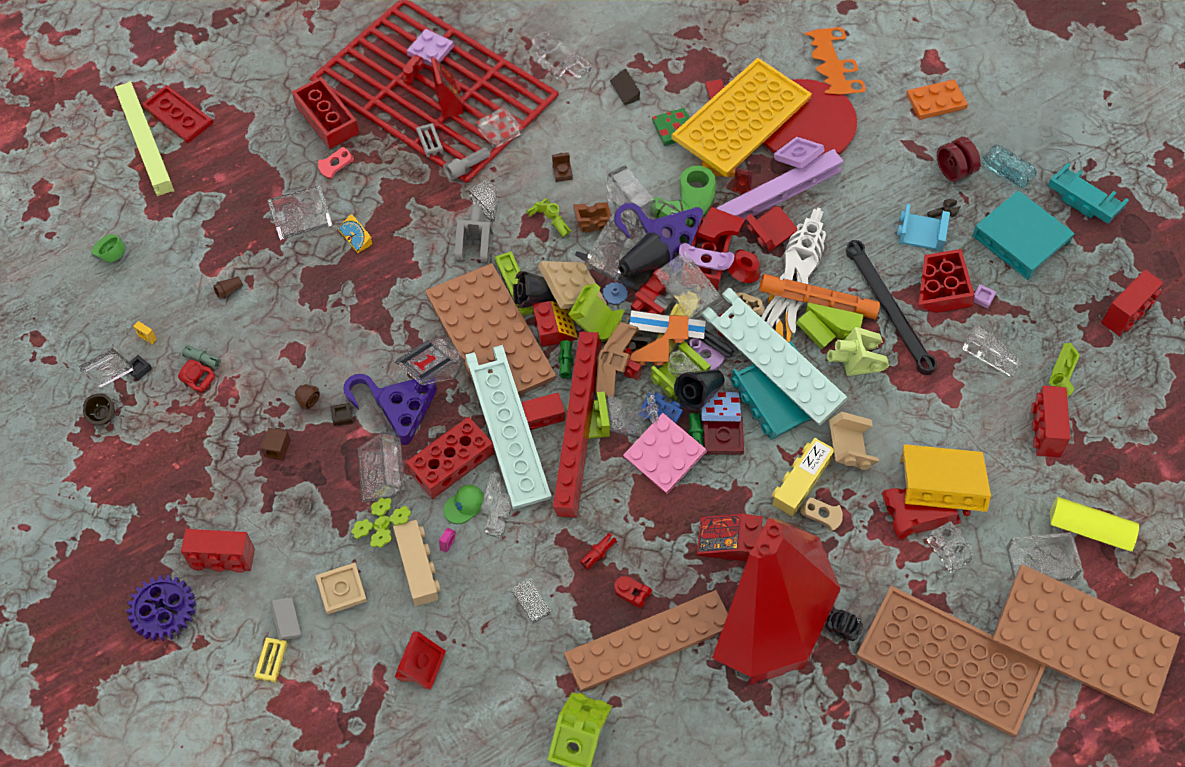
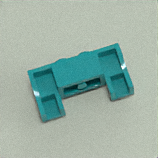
M1068 162L1050 179L1048 186L1062 195V201L1089 218L1095 215L1109 224L1114 217L1121 213L1129 200L1126 198L1121 202L1114 198L1117 193L1115 191L1108 196L1081 179L1083 171L1079 170L1076 174L1069 170L1071 164Z

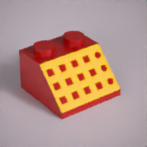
M553 301L533 304V317L541 347L560 344L561 341L578 340L573 319L568 315L570 309H560L558 303Z

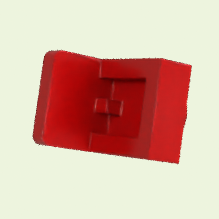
M627 348L624 353L629 354L631 357L632 349ZM629 358L624 375L637 381L641 376V365Z

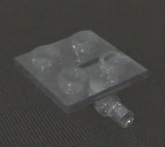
M649 395L647 397L648 407L638 410L637 404L606 396L610 431L639 439L642 435L641 421L650 416L652 423L659 421L657 413L659 408L656 405L655 396Z

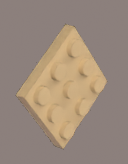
M541 261L538 265L560 309H572L583 286L595 283L584 262ZM599 290L597 296L607 305Z

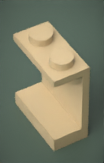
M840 412L829 420L836 462L846 466L858 467L862 470L870 469L872 465L879 462V458L866 455L863 433L873 427L871 419Z

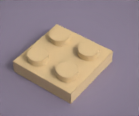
M356 563L315 575L327 615L367 602Z

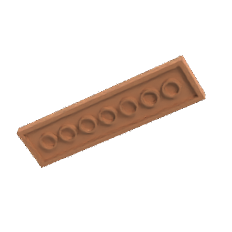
M715 590L564 652V657L581 693L720 635L728 613Z

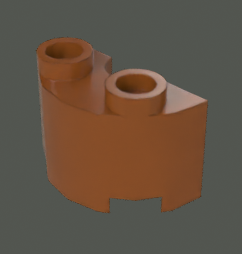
M608 202L595 203V205L590 207L586 206V204H573L577 224L581 232L605 231L608 229V225L612 221Z

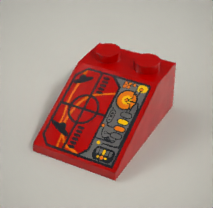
M431 57L435 93L442 117L446 118L463 114L462 107L465 106L463 96L459 95L461 94L459 83L456 84L454 76L435 57Z
M733 514L701 517L697 556L747 562L762 531L763 516Z

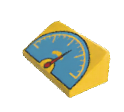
M352 214L339 226V232L357 253L373 245L371 236Z

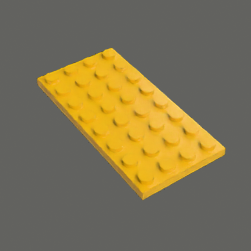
M757 58L672 134L671 139L727 177L811 98L812 93Z

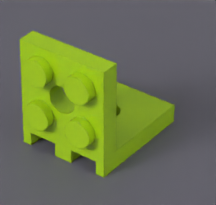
M572 692L559 713L547 760L566 767H591L601 730L611 713L612 706L605 701L594 700L582 693ZM569 743H576L579 746V749H571L569 747Z

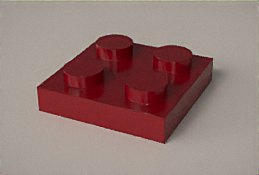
M741 417V421H703L704 448L707 450L704 455H744L743 417Z

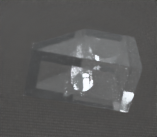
M486 179L469 190L470 200L473 204L481 205L484 215L493 223L495 222L498 206V189Z

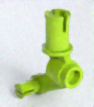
M548 198L534 203L533 207L526 210L530 217L537 212H544L548 219H552L551 226H555L563 238L572 232L562 219L563 216H559V206L556 203L550 204Z

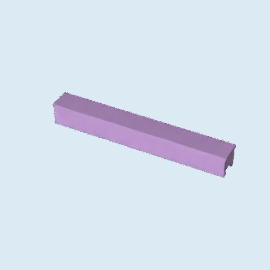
M833 149L815 158L804 168H795L716 209L741 217L746 221L748 215L756 216L840 173L842 169L839 166L844 161L836 153V150Z

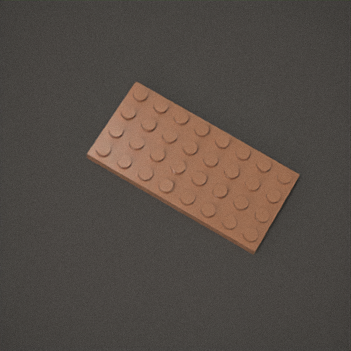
M492 263L425 290L428 300L471 380L472 377L465 355L475 352L479 365L496 361L493 347L503 345L518 395L556 380L555 372Z
M1021 564L991 641L1142 712L1153 715L1180 636Z
M890 586L856 655V658L1013 738L1017 735L1046 667L992 642L993 635L893 586Z

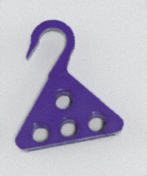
M634 203L621 205L614 214L616 227L629 239L630 234L621 221V214L624 210L634 211L645 233L658 234L661 237L659 240L662 244L666 243L668 246L670 261L667 262L666 267L669 273H679L685 263L682 259L679 262L673 259V253H679L681 245L679 237L681 235L685 236L687 244L692 245L703 210L700 207H695L651 220L638 205ZM686 219L693 221L694 225L692 228L686 225ZM663 229L670 231L669 238L663 236Z
M355 374L350 376L345 381L343 387L346 399L359 410L351 389L356 384L367 385L402 445L410 444L437 392L435 377L428 375L423 379L416 378L385 386L384 388H378L368 375Z

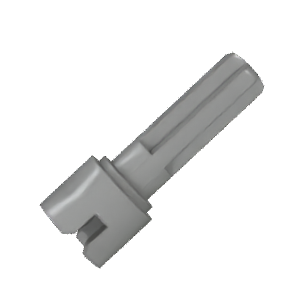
M484 147L461 160L455 158L444 164L443 169L446 176L454 180L464 175L465 169L488 158L490 151Z

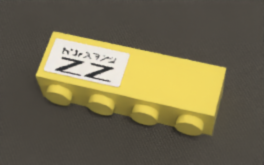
M816 438L813 439L811 444L807 443L805 445L802 457L796 458L792 465L793 470L791 473L787 472L785 474L782 486H777L772 494V497H774L772 505L791 517L795 515L834 456V448Z

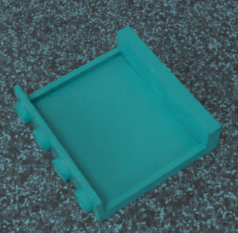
M1018 190L975 226L972 236L1029 280L1040 265L1063 245L1070 244L1075 233Z
M792 341L788 342L792 347H794L797 350ZM754 364L739 372L736 369L733 370L730 379L733 387L739 390L742 401L748 404L752 416L759 421L763 433L768 435L771 440L812 419Z

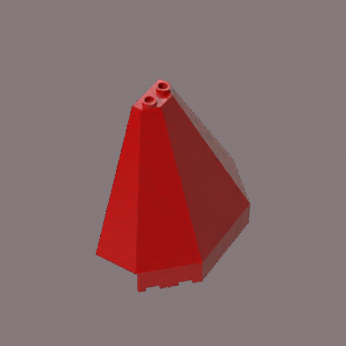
M768 518L748 557L712 659L751 677L750 685L767 678L771 679L784 675L793 670L804 669L826 624L827 618L835 605L841 588L818 536L783 520Z

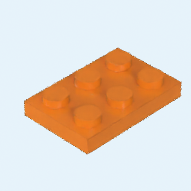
M955 79L909 89L906 93L919 120L964 110L968 106Z

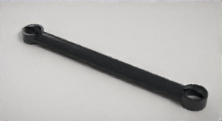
M859 240L850 241L847 244L846 255L854 260L916 360L917 371L922 375H931L937 366L936 359L925 350L864 252V244ZM855 247L857 253L851 252L849 248ZM926 361L929 369L922 367L920 362Z

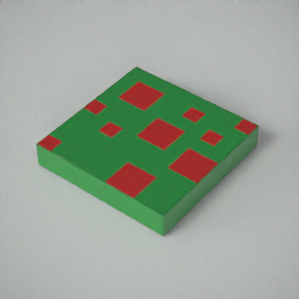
M685 108L652 116V122L664 146L676 143V141L671 139L672 134L690 119Z

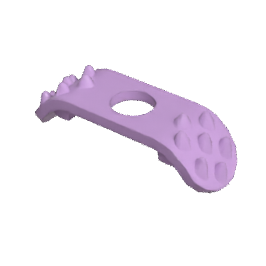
M687 243L681 244L679 248L680 258L690 265L715 270H726L734 261V254L731 252L719 253L699 249ZM709 255L712 260L709 263H704L701 261V257Z

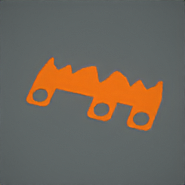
M843 28L816 29L804 33L815 38L810 43L811 45L818 46L813 50L812 58L825 61L824 64L816 67L818 72L829 77L824 82L830 84L831 87L824 93L849 94L866 91L862 80L846 81L843 73L858 71V66L855 60H838L831 40L845 39L846 34ZM839 30L842 32V36L834 37L832 31ZM851 62L854 64V68L846 69L843 64ZM854 82L860 83L862 88L854 90L851 84Z

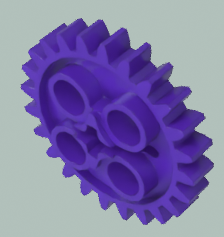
M159 575L158 581L151 577V583L147 584L143 581V588L136 587L138 594H131L134 601L127 603L131 607L126 610L128 615H130L127 619L132 623L131 627L136 630L139 636L143 634L145 639L151 636L152 640L156 641L159 636L164 641L166 635L173 639L174 632L180 635L181 627L188 628L185 624L186 621H193L189 615L196 614L192 608L197 606L193 600L196 597L191 593L192 589L190 586H187L184 580L180 582L178 577L172 580L171 576L167 575L164 580ZM161 592V595L159 597L154 598V596L157 593ZM175 600H180L176 605H172ZM151 611L149 615L144 616L145 612ZM165 618H170L168 622L162 623Z

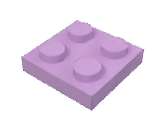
M425 29L408 48L407 55L413 57L417 54L423 57L425 64L432 66L431 57H435L441 62L454 47V42Z
M795 137L774 153V158L777 161L802 169L824 152V145Z

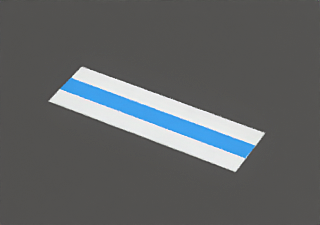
M631 310L630 325L637 326L638 330L666 333L669 325V316ZM689 319L688 337L704 339L706 321Z

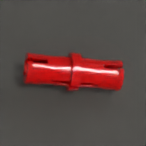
M607 533L580 560L582 566L589 560L584 567L585 569L589 570L600 558L603 559L605 553L617 543L615 537L611 539L612 534Z

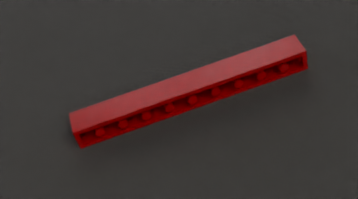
M579 332L553 508L558 517L577 518L595 397L597 358L602 349V342L598 332Z

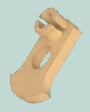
M811 497L800 509L802 516L826 525L830 532L838 528L842 522L843 514L840 505L830 506ZM819 509L826 510L827 518L819 515Z

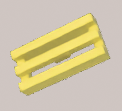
M266 637L254 676L256 680L263 679L267 682L276 683L288 644L287 641ZM272 643L273 648L269 657L265 674H262L266 657L269 651V647ZM280 645V649H279V652H278V655H277V659H276V662H275V666H274V669H273V672H272V676H271V675H270L271 669H272V666H273V663H274V659H275V656H276V653H277L278 646Z

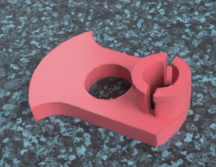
M342 147L324 160L319 159V170L326 178L333 179L336 172L346 165H350V162L353 163L354 156L346 148ZM339 159L338 165H331L333 160Z

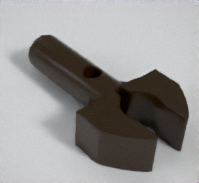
M946 199L943 202V207L927 212V216L933 218L942 215V212L946 211L950 212V217L952 218L957 216L961 206L951 208L956 206L957 200Z

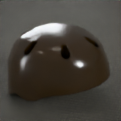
M98 393L86 398L83 404V415L89 423L101 426L112 420L115 406L107 395Z

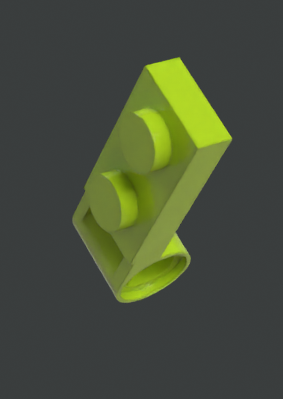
M1064 343L1049 380L1051 386L1067 387V397L1074 392V386L1069 380L1080 356L1071 343Z

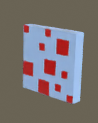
M716 392L701 408L702 421H741L739 392Z

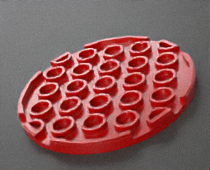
M793 79L792 81L812 93L811 98L762 144L772 153H776L795 137H800L824 145V152L819 156L833 149L836 150L838 155L844 152L854 139L857 128V115L850 100L844 94L824 93L831 87V85L811 79Z

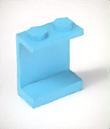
M907 204L905 211H901L899 219L902 222L897 231V236H900L899 243L942 251L946 242L950 212L943 211L941 218L935 219L909 214L910 205Z

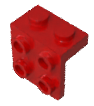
M775 206L757 220L752 214L746 217L747 229L751 234L757 236L756 240L762 247L765 246L769 252L798 231L794 223L779 206Z

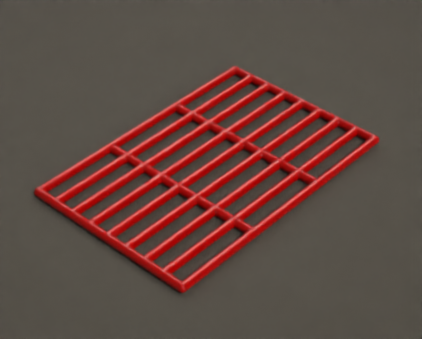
M398 0L310 77L312 82L326 73L369 101L362 107L329 85L343 103L425 157L426 154L423 146L420 145L419 136L412 140L369 112L370 109L377 106L417 132L416 128L420 126L380 101L386 95L430 124L433 123L435 130L437 128L474 152L482 148L452 130L443 122L450 118L494 146L495 148L490 152L488 158L471 166L472 170L467 175L464 174L458 177L465 183L470 182L559 96V92L410 0ZM403 5H406L445 29L447 32L442 37L449 39L454 35L498 62L492 68L454 44V47L451 49L453 52L487 72L481 78L447 56L442 60V62L476 82L469 88L455 79L456 84L459 83L461 91L464 92L462 96L465 106L462 109L500 133L507 131L510 136L501 142L494 138L489 139L486 135L487 133L458 115L443 118L441 115L435 119L392 91L399 85L441 112L437 101L403 82V71L396 76L354 48L360 43L403 70L406 64L365 38L373 34L407 57L412 58L407 55L408 49L377 30L383 24L414 43L417 37L388 20L394 14L421 32L425 29L432 31L398 10ZM349 53L390 79L391 82L384 86L342 58ZM338 63L380 92L376 96H372L331 68ZM424 63V67L433 72L432 66ZM506 67L550 95L543 100L498 71ZM417 72L414 78L435 91L434 82ZM495 77L539 106L532 110L488 81ZM484 87L528 116L522 121L480 95L477 91ZM472 97L496 113L504 111L507 115L504 118L512 121L517 127L512 132L507 128L500 130L497 126L499 123L494 121L491 124V118L467 104L466 101ZM427 129L433 144L437 145L431 129ZM424 130L421 131L424 139H427ZM440 140L443 150L460 160L466 157ZM430 154V157H427L442 168L447 163L437 155L433 156V154Z

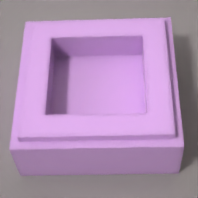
M979 284L974 293V303L988 309L996 295V291Z

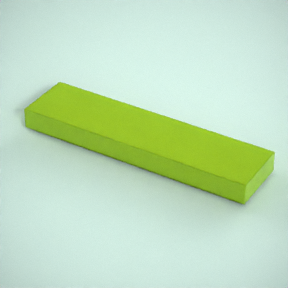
M510 251L495 256L494 260L514 300L513 286L518 282L516 275L520 272V269ZM533 307L518 308L522 316L533 313Z

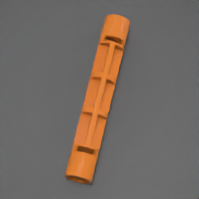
M763 274L760 281L759 292L863 314V317L874 320L880 308L879 301L867 298L860 299L858 296L785 278L780 280V277Z

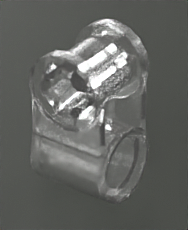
M682 351L671 353L668 370L676 378L685 372L701 371Z

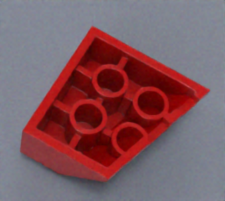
M962 249L925 255L918 307L934 313L973 307L975 295Z

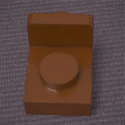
M568 152L553 154L552 167L555 182L573 180L570 154Z

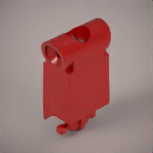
M892 488L881 493L886 509L893 517L892 525L898 540L904 539L913 533L916 534L961 524L957 509L905 504L907 488ZM962 509L964 516L971 514L970 510Z

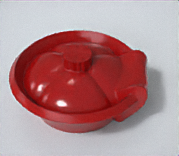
M743 249L737 250L733 253L734 261L727 269L728 272L741 282H756L761 275L757 256Z

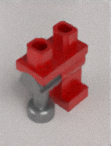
M657 268L649 281L636 292L631 310L639 312L645 310L647 313L666 315L669 313L670 303L675 297H680L684 290L675 282L670 285V277ZM669 288L670 292L663 297L662 295Z

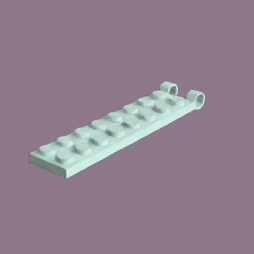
M727 288L722 293L725 300L732 306L721 317H718L710 307H707L701 313L711 325L819 426L848 400L843 392L743 302L731 288Z
M503 345L493 347L496 361L479 365L475 352L466 354L465 358L514 510L551 499V493Z

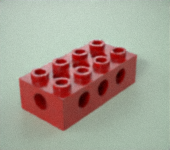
M467 417L406 461L408 473L433 500L495 454L493 442L472 419Z

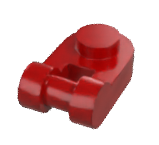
M415 54L404 66L403 82L405 84H412L414 82L413 77L418 71L423 69V57Z
M627 576L619 577L614 584V591L617 596L640 609L644 606L646 597H649L653 592L649 586L642 585ZM637 591L639 592V595L634 596L633 593Z

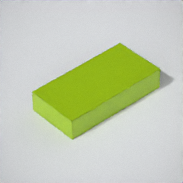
M811 310L806 312L796 322L821 350L836 337Z

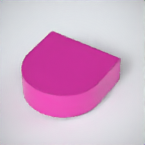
M447 528L439 539L441 551L448 552L456 537L455 530Z

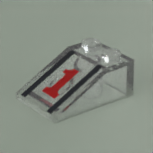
M436 338L425 341L398 358L395 363L421 385H427L457 378L466 360L460 356L461 354L457 350L447 345L444 339Z

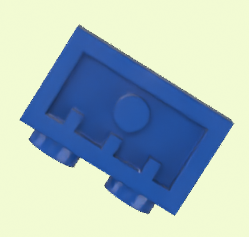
M655 392L654 395L648 393L638 414L655 422L664 413L677 424L685 411L681 409L682 405L672 401L670 404L664 401L665 396Z

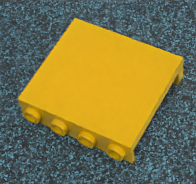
M903 444L900 462H904L907 488L905 504L988 511L991 492L983 452Z

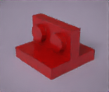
M413 631L398 665L395 678L399 681L415 682L424 689L431 690L446 650L419 631Z

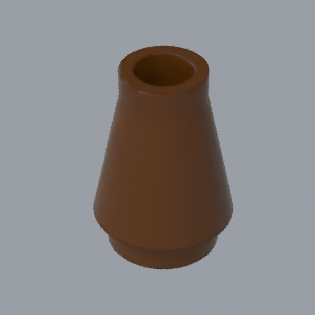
M237 276L216 282L213 289L217 297L221 299L227 298L238 288L242 287L243 284Z

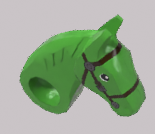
M691 166L685 169L680 176L681 200L665 201L654 197L649 203V213L658 219L700 207L703 210L702 217L704 218L714 203L715 175L709 168L704 166ZM692 182H702L706 186L695 188L689 184ZM686 219V225L692 228L694 225L693 221ZM681 235L680 242H684L686 237Z

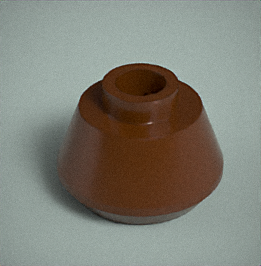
M300 385L295 390V399L302 409L313 407L320 396L319 388L313 385Z

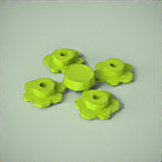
M380 498L378 502H374L371 505V513L379 516L374 525L368 519L357 521L351 533L356 539L367 536L374 527L377 532L371 536L372 541L370 545L381 548L392 539L391 531L388 530L391 523L395 526L407 523L411 511L407 506H402L400 509H395L390 517L383 516L391 509L392 500L390 498Z

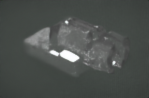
M491 472L481 505L482 516H486L485 533L492 537L503 538L512 502L509 494L501 492L502 481H500L499 473Z

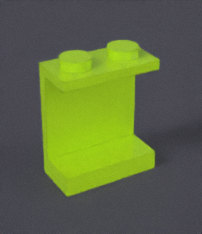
M596 283L585 285L568 315L586 332H598L601 342L608 341L619 322L622 321L625 311L623 309L612 311L597 296L600 287Z
M684 341V343L679 345L678 354L670 359L669 362L659 369L655 366L651 367L650 377L655 385H659L669 398L672 397L677 402L679 397L674 393L676 378L685 372L710 370L711 365Z

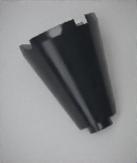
M646 234L619 260L618 269L620 273L629 277L665 267L667 262L670 261L668 246L666 243L662 244L659 240L661 237L658 234Z
M526 271L518 272L516 275L518 282L513 286L514 303L519 305L517 308L533 307V304L547 301L557 302L544 277Z
M717 369L685 372L676 378L674 393L681 400L679 403L683 407L694 411L702 408L724 385L725 378L722 372Z

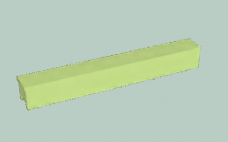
M131 81L116 86V93L156 195L160 196L171 191L174 192Z

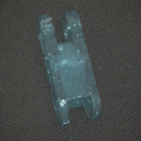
M993 145L989 152L982 157L986 167L1022 188L1029 184V179H1033L1037 175V171L1032 164L1000 145Z

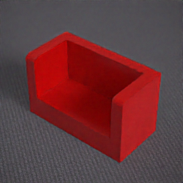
M559 392L521 402L530 430L565 421V410Z

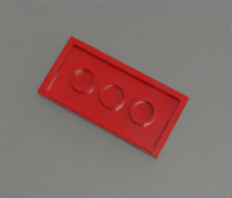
M168 85L141 104L142 109L186 143L192 141L213 124V120Z

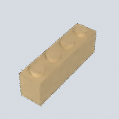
M417 520L393 526L415 607L439 600L437 593L441 592L438 580H434L432 576L436 572L433 561L428 562L427 556L431 554L428 543L423 544L422 538L426 537L423 526H418Z

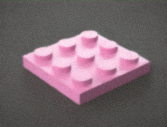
M662 413L623 456L662 491L668 494L707 450Z

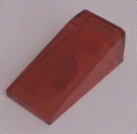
M735 168L732 191L742 194L751 191L753 171Z

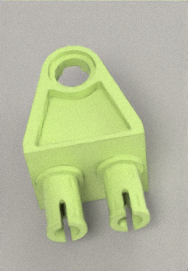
M855 327L845 340L836 341V350H829L827 352L828 362H842L847 376L881 372L889 367L886 356L866 351L878 348V345L883 342L881 335Z

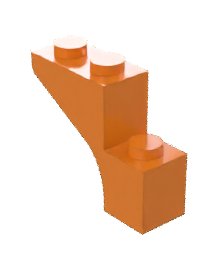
M669 315V325L666 333L659 339L633 352L630 360L635 361L639 365H646V362H654V365H665V362H669V339H673L675 343H684V339H688L689 315Z

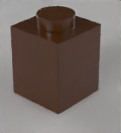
M268 428L261 447L265 457L284 460L291 441L288 432L282 428Z

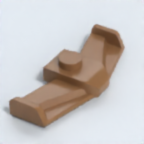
M619 322L603 349L600 350L597 358L595 394L605 391V397L614 400L616 372L623 374L625 372L630 355L624 353V350L639 328L637 326Z

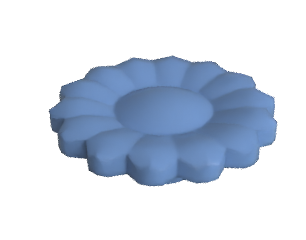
M615 282L606 285L602 295L605 301L615 305L625 302L628 291L623 284Z

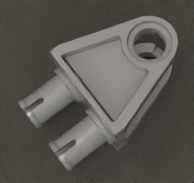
M471 205L470 220H457L455 260L464 259L468 236L481 235L480 259L483 263L489 262L493 230L490 222H483L484 212L481 205Z

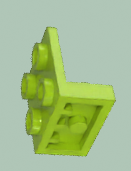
M605 391L597 392V400H594L589 439L610 436Z

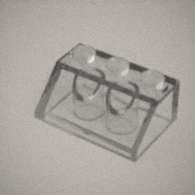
M381 432L357 449L363 502L376 501L380 498L391 499L406 490L400 437Z

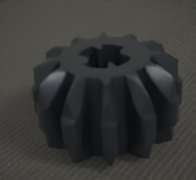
M834 609L828 616L826 628L829 632L846 641H855L861 634L863 626L860 618L842 609Z

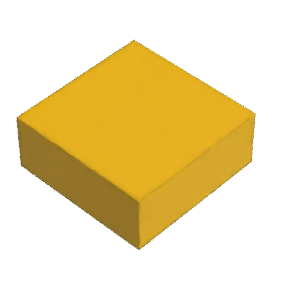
M138 321L133 326L137 335L151 345L157 340L153 330Z

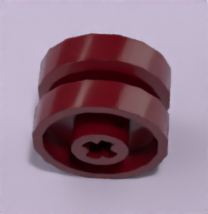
M959 137L951 143L940 146L936 153L938 166L942 174L951 182H957L966 176L976 173L981 166L979 152L974 143L967 137Z

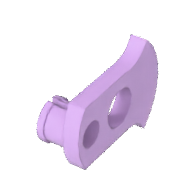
M698 338L690 340L689 346L693 347V350L699 355L704 351L711 354V357L703 358L711 365L710 370L718 369L723 364L724 355Z

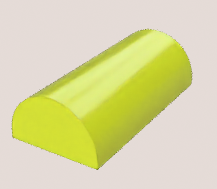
M1058 496L1054 500L1049 512L1051 525L1128 551H1133L1139 532V523Z

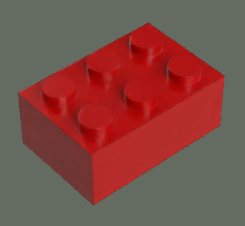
M1144 270L1112 302L1101 323L1118 336H1121L1124 331L1128 333L1134 326V322L1136 320L1140 321L1146 312L1144 311L1146 309L1150 310L1155 305V300L1162 293L1160 288L1164 282L1147 270Z
M1042 386L1040 392L1036 394L1035 402L1031 404V414H1034L1032 431H1035L1033 448H1036V456L1060 458L1070 441L1067 387Z
M185 529L181 553L190 568L198 571L204 569H212L217 572L232 570L237 573L251 571L255 552L248 533L238 531Z

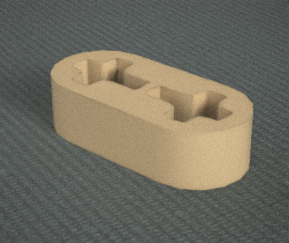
M737 293V296L759 316L764 313L765 307L759 298L745 293Z

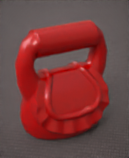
M190 359L181 368L178 378L194 391L202 392L215 379V374L211 368ZM204 372H208L209 374L202 383L196 386L195 383Z

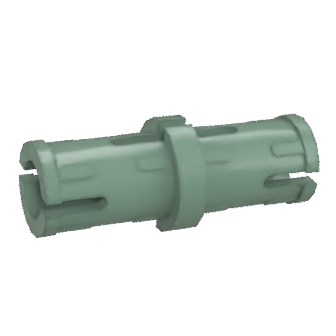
M185 345V348L182 350V356L198 361L215 370L221 364L220 358L206 353L207 351L198 350L190 345Z

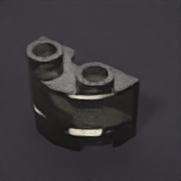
M655 270L629 277L620 274L618 281L637 292L649 281Z

